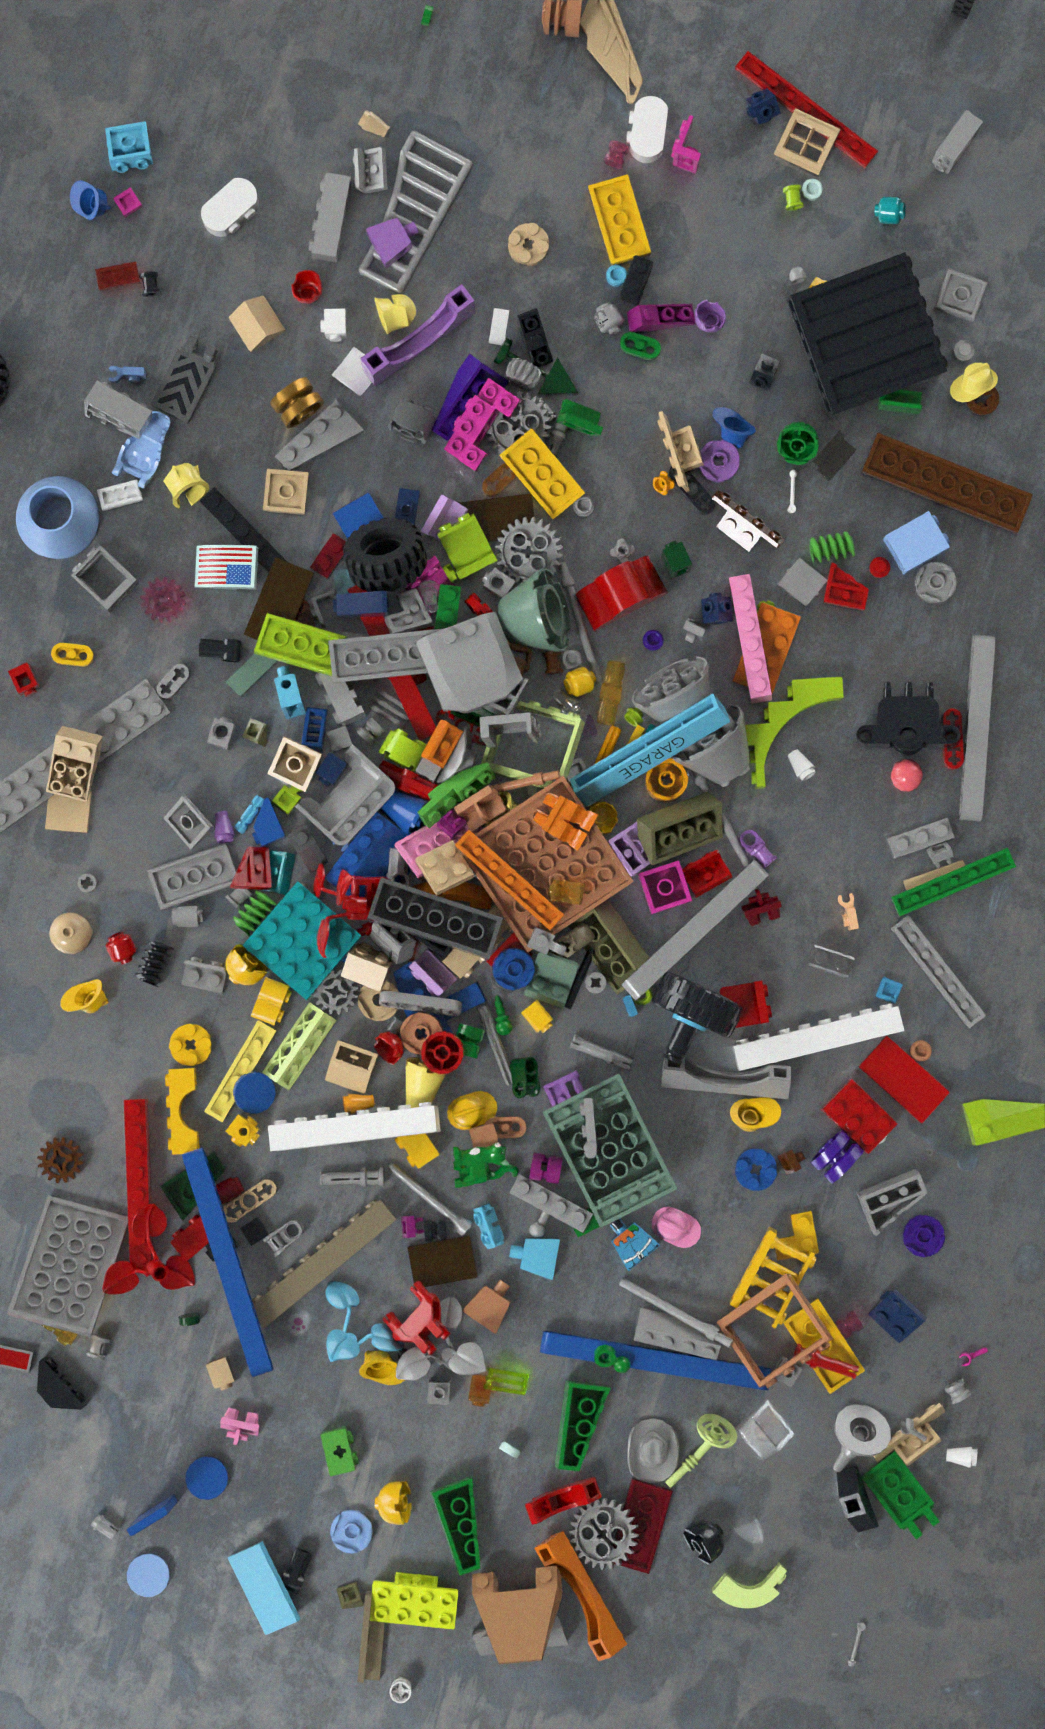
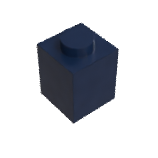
M329 752L316 772L317 776H319L318 781L327 787L330 784L335 787L348 764Z

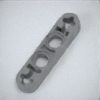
M382 991L379 998L381 1006L403 1010L459 1016L462 1009V1003L457 1000L393 991Z

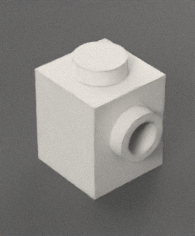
M324 309V320H321V332H325L326 339L338 342L342 341V338H347L345 309Z

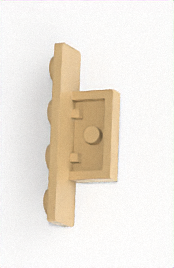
M663 411L658 412L660 419L657 421L660 430L664 431L666 435L663 441L666 449L671 451L672 456L669 457L672 468L677 470L678 475H675L676 482L679 487H683L688 492L690 488L685 472L704 465L693 428L690 425L672 432L667 416Z
M941 1403L931 1405L923 1416L913 1419L914 1428L927 1437L926 1441H922L912 1434H903L899 1430L892 1435L887 1448L880 1454L873 1456L875 1460L880 1462L895 1450L908 1467L940 1443L941 1439L929 1424L945 1412Z

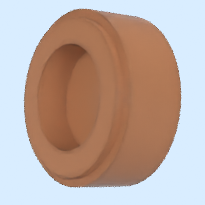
M915 1041L910 1047V1055L916 1061H926L931 1056L932 1049L926 1041Z

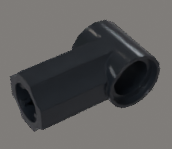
M200 639L199 657L238 663L240 662L242 641L236 639H223V641Z
M295 1547L288 1568L285 1569L282 1576L286 1590L299 1595L312 1553Z

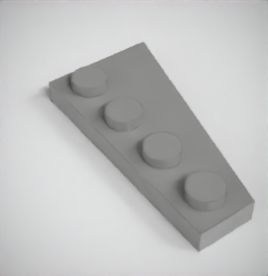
M335 400L274 456L286 470L293 471L313 460L318 455L330 451L331 448L363 433L364 429Z

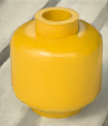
M583 666L567 672L563 683L568 694L579 697L593 691L596 677L593 671H589Z

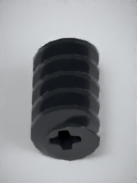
M149 941L147 944L152 949H145L144 951L149 957L141 958L145 965H138L142 973H135V976L140 981L158 987L154 981H161L162 979L157 974L165 972L160 966L168 965L164 958H171L167 950H174V948L157 941Z

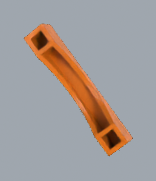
M564 1531L549 1536L534 1549L545 1567L557 1566L562 1578L577 1595L586 1618L588 1644L597 1660L601 1661L614 1656L627 1643Z

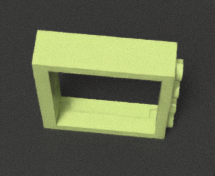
M520 700L515 709L574 726L560 769V776L563 775L567 780L585 722L580 719V715L569 712L566 715L560 713V709L552 706L546 709L542 708V704L530 700L529 703H525ZM502 734L496 735L497 747L488 748L486 746L481 764L488 763L495 775L512 780L533 776L493 763ZM547 781L545 782V784L536 786L535 784L532 786L543 789L553 781Z

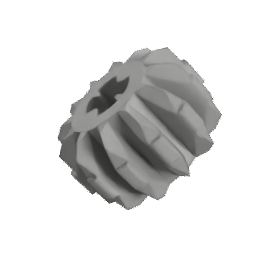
M513 358L507 366L505 376L510 382L520 388L534 390L540 381L542 373L537 366H534L527 360Z

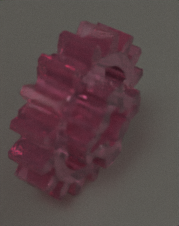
M158 577L155 578V584L149 581V589L143 588L146 595L140 596L141 600L145 601L141 604V607L147 608L144 613L146 615L152 614L151 619L153 621L158 617L160 623H163L164 618L171 622L172 616L178 619L177 612H184L181 605L186 604V601L182 599V597L186 596L185 592H179L182 586L180 584L175 586L176 581L174 579L169 583L167 577L163 578V582H160ZM159 587H164L163 590L155 591ZM173 591L177 595V603L172 599ZM166 596L168 600L167 603L162 602L161 604L159 598H164ZM150 598H152L155 603L153 609L150 606ZM171 609L170 612L163 613L164 610Z

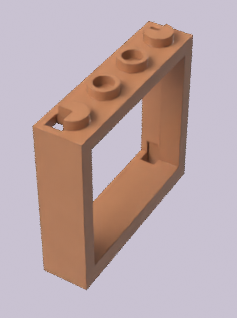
M791 1274L783 1275L717 1321L724 1335L734 1340L732 1347L759 1388L773 1386L778 1382L777 1377L782 1374L787 1376L795 1370L794 1366L796 1364L808 1362L813 1358L812 1353L816 1350L822 1352L830 1346L829 1342L833 1339ZM789 1286L822 1338L765 1377L731 1325Z

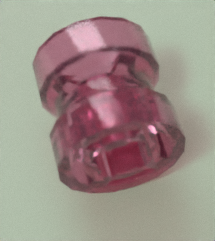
M612 140L608 145L609 153L605 155L603 162L608 166L621 169L624 166L625 161L623 158L628 154L629 146Z
M853 1310L847 1313L845 1320L839 1318L835 1321L836 1326L846 1340L852 1336V1331L859 1332L864 1329Z

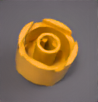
M671 758L647 771L645 776L647 792L659 802L677 800L682 796L688 784V775L685 768ZM669 776V780L672 781V783L664 785L663 780H661V778Z

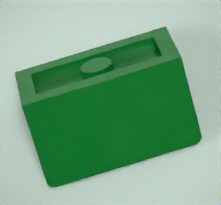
M897 390L879 397L878 409L919 414L922 410V392Z
M568 399L562 401L556 423L592 437L601 435L603 427L598 425L600 412Z

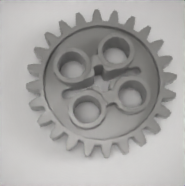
M518 391L517 397L522 400L521 403H518L520 413L516 417L512 416L511 419L520 422L522 427L529 430L528 421L531 417H535L537 425L532 429L547 445L544 437H551L546 431L552 429V426L547 425V422L551 421L552 418L545 417L549 410H542L545 403L540 402L537 404L538 397L535 396L530 400V393H526L525 397H523V393ZM499 412L486 433L491 434L488 442H495L492 448L497 449L500 447L498 454H501L513 444L519 435L526 433L523 430L516 429V425L504 419V414ZM503 423H507L509 427L506 434L500 432V426Z
M524 517L523 523L518 519L515 520L516 526L509 523L508 528L510 531L505 529L501 531L505 537L499 536L497 538L502 542V544L495 546V548L501 550L495 556L502 558L497 564H504L505 567L502 572L509 571L508 577L510 578L513 575L516 576V583L520 579L525 581L540 569L546 568L553 573L557 572L554 565H561L557 558L563 557V554L558 552V550L563 548V545H557L561 537H554L557 530L550 531V523L543 526V519L536 523L535 517H532L530 522H528L527 517ZM517 534H522L525 537L524 544L516 542L515 537ZM537 537H543L546 540L545 547H539L536 544ZM531 546L532 551H546L548 554L532 553L528 556V552L513 551L511 547L526 549ZM514 555L522 557V565H516L513 562ZM538 557L543 560L542 568L534 566V558Z
M604 1498L601 1504L598 1499L594 1501V1505L592 1503L587 1504L588 1509L580 1507L582 1515H574L578 1521L571 1522L575 1530L569 1531V1533L575 1535V1538L570 1540V1542L577 1544L574 1547V1551L580 1550L581 1553L578 1558L586 1557L584 1564H589L593 1561L592 1568H596L600 1563L601 1570L606 1568V1564L612 1569L614 1568V1562L618 1566L622 1565L621 1558L624 1561L629 1560L627 1553L634 1554L633 1549L630 1547L638 1545L637 1542L633 1541V1538L639 1536V1534L633 1533V1530L638 1528V1525H632L631 1522L634 1521L635 1517H628L631 1510L623 1511V1503L616 1507V1500H612L608 1504V1499ZM603 1512L609 1516L607 1524L601 1522L600 1517ZM592 1519L595 1520L597 1526L591 1522ZM588 1527H590L594 1532V1535L591 1539L587 1538L585 1535V1531ZM616 1529L622 1530V1540L616 1539ZM601 1530H607V1537H601V1535L603 1534ZM610 1540L617 1545V1549L613 1547ZM602 1543L608 1547L606 1555L601 1554L599 1550Z

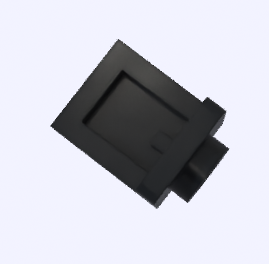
M761 353L749 383L768 391L781 361Z

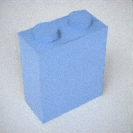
M929 511L883 538L903 575L950 548L948 536L945 533H941L938 527L940 525L938 519L934 514L931 515Z

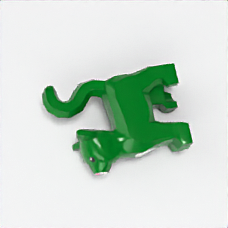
M494 1143L486 1148L474 1147L467 1150L453 1147V1170L459 1171V1178L454 1179L455 1188L468 1187L484 1183L488 1180L499 1179L507 1172H511L513 1177H517L519 1169L515 1165L509 1164L506 1160L505 1152L507 1148L500 1143ZM493 1163L501 1167L496 1171H492L489 1169L488 1164Z

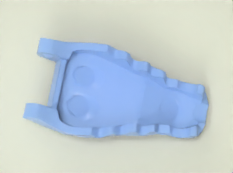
M152 411V420L140 439L132 436L122 445L116 465L112 471L113 475L119 477L122 471L140 479L139 487L144 489L148 485L159 466L165 435L171 424V420L167 415L159 411Z

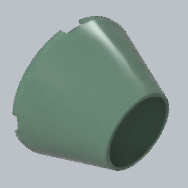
M549 569L538 570L501 598L498 604V617L508 642L561 652L567 649L570 639H566L567 631L571 630L570 616L559 582H554L551 577L554 574Z

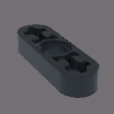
M671 466L669 477L675 482V486L695 510L701 515L712 513L715 502L690 471L685 472L686 478H690L687 480L688 484H695L698 488L696 494L690 495L683 487L678 486L673 476L675 471ZM701 492L704 494L701 496V499L704 502H710L708 506L710 509L708 510L706 508H700L702 503L699 499H697L696 502L693 500L696 499Z

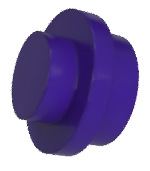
M649 630L644 634L643 645L646 649L656 651L662 647L664 638L659 631Z

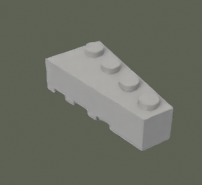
M322 673L315 675L319 686L324 685L327 691L323 695L328 705L333 704L335 712L332 714L337 724L342 723L343 726H348L366 717L350 682L333 683L332 676Z

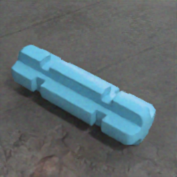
M258 795L254 797L251 801L252 804H249L241 816V821H238L234 826L235 830L241 834L245 833L248 828L247 825H250L258 814V809L261 808L264 801L263 798Z

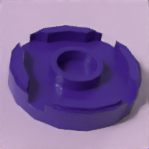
M916 1215L909 1219L904 1226L902 1232L903 1243L913 1255L919 1257L932 1256L938 1253L944 1245L945 1232L943 1226L932 1216Z

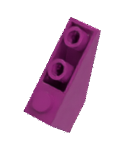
M692 304L638 305L627 312L630 332H651L695 324Z

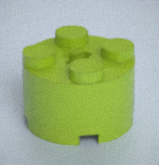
M398 728L394 729V731L390 730L378 753L384 754L385 752L384 757L403 768L411 767L410 771L415 773L421 758H423L421 754L427 744L418 739L411 740L407 738L409 734Z

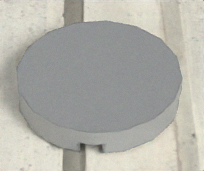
M934 561L919 569L915 576L914 585L921 599L928 603L938 604L945 602L953 595L956 590L957 579L950 566L943 562Z

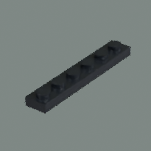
M215 487L200 500V503L241 545H252L259 548L258 562L268 573L275 557L286 561Z

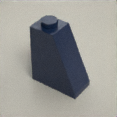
M387 591L337 594V600H333V612H337L338 617L389 616Z

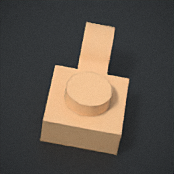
M852 893L849 894L850 900L848 903L842 901L841 895L837 898L839 905L845 908V914H842L844 927L848 926V931L859 928L854 908V895Z

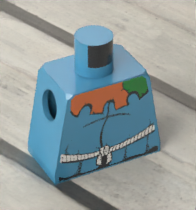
M619 1218L610 1224V1227L617 1234L611 1242L628 1271L660 1246L656 1240L635 1222L626 1226Z

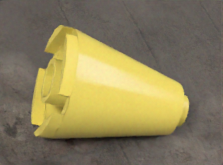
M418 1057L407 1058L406 1105H411V1108H417L419 1103L431 1102L432 1104L446 1074L432 1072Z

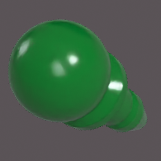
M496 995L495 1007L498 1016L495 1018L497 1022L496 1030L500 1035L506 1036L511 1033L513 1026L508 1020L509 1015H505L501 998Z

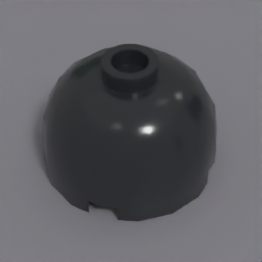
M698 1520L684 1529L683 1536L692 1552L696 1549L700 1554L697 1558L703 1563L709 1565L721 1555L724 1549V1539L722 1536L724 1533L718 1524L714 1525L709 1521Z

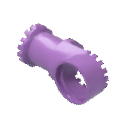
M746 830L740 835L739 841L742 847L751 856L754 855L763 869L770 865L769 862L772 863L777 859L776 855L773 856L765 847L766 843L755 831ZM749 833L755 837V843L750 846L746 845L743 840L744 836Z

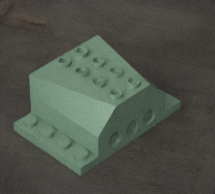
M619 1073L543 1111L600 1228L677 1190ZM591 1097L593 1099L597 1155L594 1158L588 1159L583 1145L587 1142V1137L582 1136V1124H586L585 1116H581L580 1103H584L583 1098Z

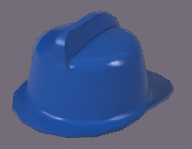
M82 180L76 181L70 191V203L73 210L79 215L92 220L95 217L104 215L106 210L111 209L107 201V195L103 190L95 188L93 185Z
M718 407L713 410V418L721 425V437L726 442L733 444L737 448H742L749 435L755 434V427L736 411L725 407Z

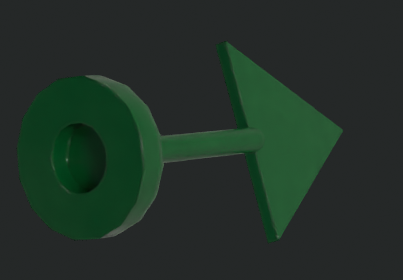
M507 336L493 361L494 363L501 364L506 356L512 359L521 358L509 351L513 344V340ZM558 357L549 373L538 368L542 373L541 375L546 378L538 394L578 393Z

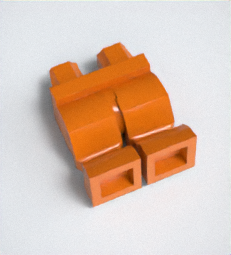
M547 793L543 803L552 807L549 815L538 810L533 820L542 826L541 829L562 842H567L568 845L578 851L587 833L575 829L569 823H576L579 827L589 832L598 814L583 809L582 806L561 795L558 797L555 794Z

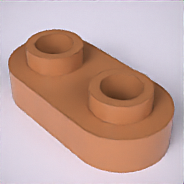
M493 1117L485 1123V1125L493 1123L499 1126V1130L496 1132L498 1139L519 1138L526 1131V1123L520 1117ZM514 1123H518L520 1125V1129L518 1131L512 1130V1125Z

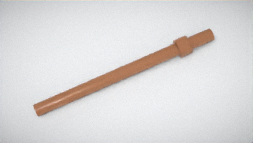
M559 770L544 774L539 772L534 773L531 777L491 785V787L497 789L499 793L534 784L536 786L543 785L545 782L556 780L561 776Z

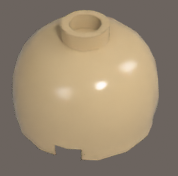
M68 912L54 919L50 926L49 936L51 943L57 950L65 954H77L88 947L93 932L91 924L85 917L78 913Z

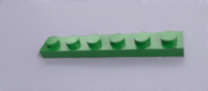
M1005 848L891 897V900L900 917L1013 869L1016 865L1009 849Z

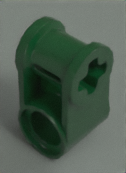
M534 1057L513 1059L510 1063L514 1096L519 1099L528 1095L530 1097L538 1096L540 1093V1083L536 1059Z

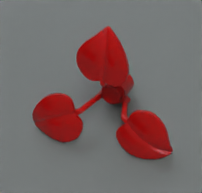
M319 863L313 884L314 895L319 898L321 891L337 896V906L342 904V908L346 910L345 913L327 916L321 920L319 925L317 947L321 956L327 958L325 948L329 936V922L332 919L341 917H352V913L364 914L367 907V898L345 895L355 877L343 869L338 878L337 892L325 888L323 885L325 869L323 864Z
M151 1203L141 1208L132 1221V1232L137 1238L146 1237L153 1255V1259L147 1264V1270L133 1269L132 1264L128 1261L113 1263L105 1274L102 1287L104 1293L116 1295L133 1290L139 1283V1277L136 1273L144 1274L146 1277L151 1275L155 1281H159L161 1286L168 1290L195 1285L194 1273L188 1261L186 1262L179 1255L169 1257L166 1265H164L155 1252L150 1236L157 1237L161 1235L167 1226L165 1214L155 1204Z

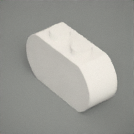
M646 96L638 100L634 111H630L629 124H633L632 131L627 132L626 144H630L629 151L631 155L642 163H652L658 160L663 153L668 107L662 99L655 96Z
M234 178L202 206L201 217L206 229L211 234L218 237H225L230 233L233 234L241 227L240 224L245 219L249 220L256 214L255 210L258 209L259 199L254 185L246 179Z

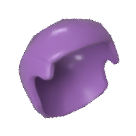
M704 300L697 305L694 316L695 323L699 329L704 332L715 333L724 327L726 313L718 302L711 303L708 300Z

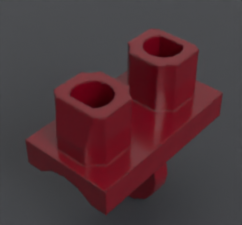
M759 889L754 890L755 896L748 898L750 904L741 906L742 913L751 926L761 923L760 913L767 912L769 920L780 918L779 908L782 907L781 901L777 896L770 897L768 892L761 894Z

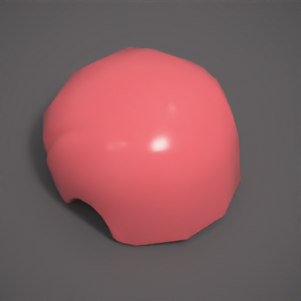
M904 758L896 762L891 771L893 785L900 791L910 792L917 789L923 778L920 765L913 759Z

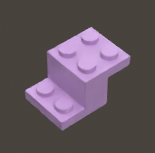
M637 822L607 841L630 877H633L650 864L638 838Z

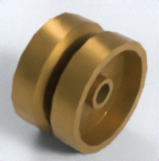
M302 377L287 385L270 402L276 413H283L281 420L287 429L298 426L309 419L324 404V400L319 393L312 392L313 385L307 377Z

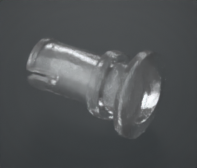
M426 580L419 585L418 591L425 602V610L433 613L438 610L437 596L439 585L435 581Z

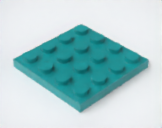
M297 881L242 946L305 1000H308L359 941L362 935L342 918L332 919L329 922V936L325 948L327 958H323L317 947L319 925L322 919H325L327 916L336 915V913Z

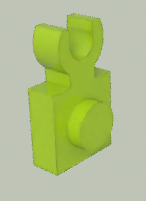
M284 785L271 803L289 815L301 800L298 793L304 791L292 785L290 788Z

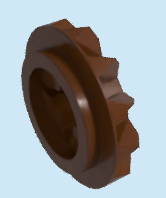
M995 387L982 395L983 397L989 396L985 401L986 405H983L982 402L975 403L978 398L967 402V407L970 408L972 413L982 416L992 413L997 408L999 393Z

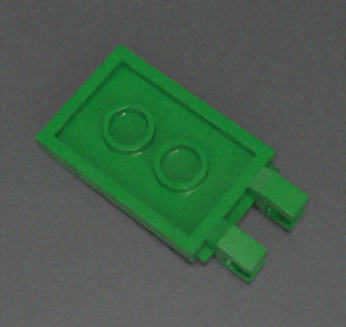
M895 1451L861 1476L897 1526L903 1530L908 1528L916 1540L923 1534L914 1523L925 1515L933 1527L940 1522L931 1510L934 1508V1502Z

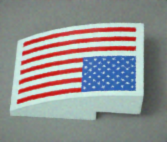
M252 545L197 546L195 588L256 590L259 548Z

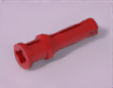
M797 1344L793 1357L806 1348H803L801 1344ZM819 1350L812 1353L813 1358L805 1363L810 1368L820 1367L855 1379L857 1374L849 1370L858 1372L859 1369L857 1365L821 1355Z

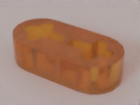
M506 463L500 465L483 481L482 490L487 497L497 496L516 478L514 472L511 471L510 478L505 476L502 480L500 479L503 475L502 470L510 469ZM498 481L495 486L496 491H487V483L494 484Z

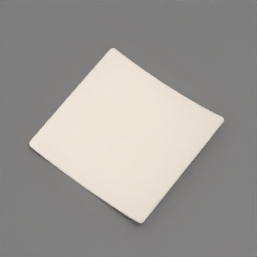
M353 347L343 362L333 372L332 376L361 396L372 382L362 369L360 358L365 354L356 347Z

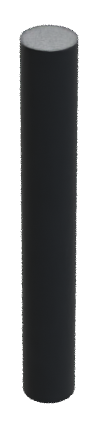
M589 949L590 951L586 952L571 986L565 1008L571 1010L591 964L592 954L596 952Z

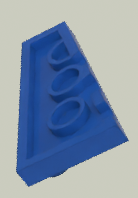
M412 962L393 972L400 993L432 997L426 989L424 982L412 975V970L409 968ZM404 1010L406 1018L419 1012ZM430 1013L440 1021L443 1031L453 1033L443 1015ZM424 1028L421 1030H416L418 1032L417 1037L419 1039L421 1037H427L425 1033L426 1030Z

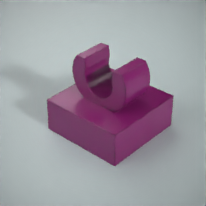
M450 809L437 822V827L451 839L467 825V821L457 815L453 809Z
M410 1215L401 1216L402 1237L413 1238L416 1237V1234L424 1233L423 1229H416V1223L422 1222L423 1218H414V1216Z

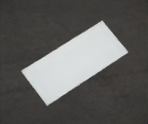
M494 308L488 343L503 344L509 310Z

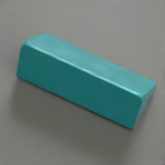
M270 850L272 888L262 891L286 895L289 892L296 855L289 852Z

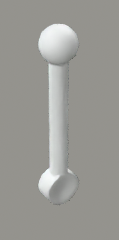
M791 470L789 473L791 477V494L788 512L794 513L796 511L794 505L795 477H797L798 473L796 470Z

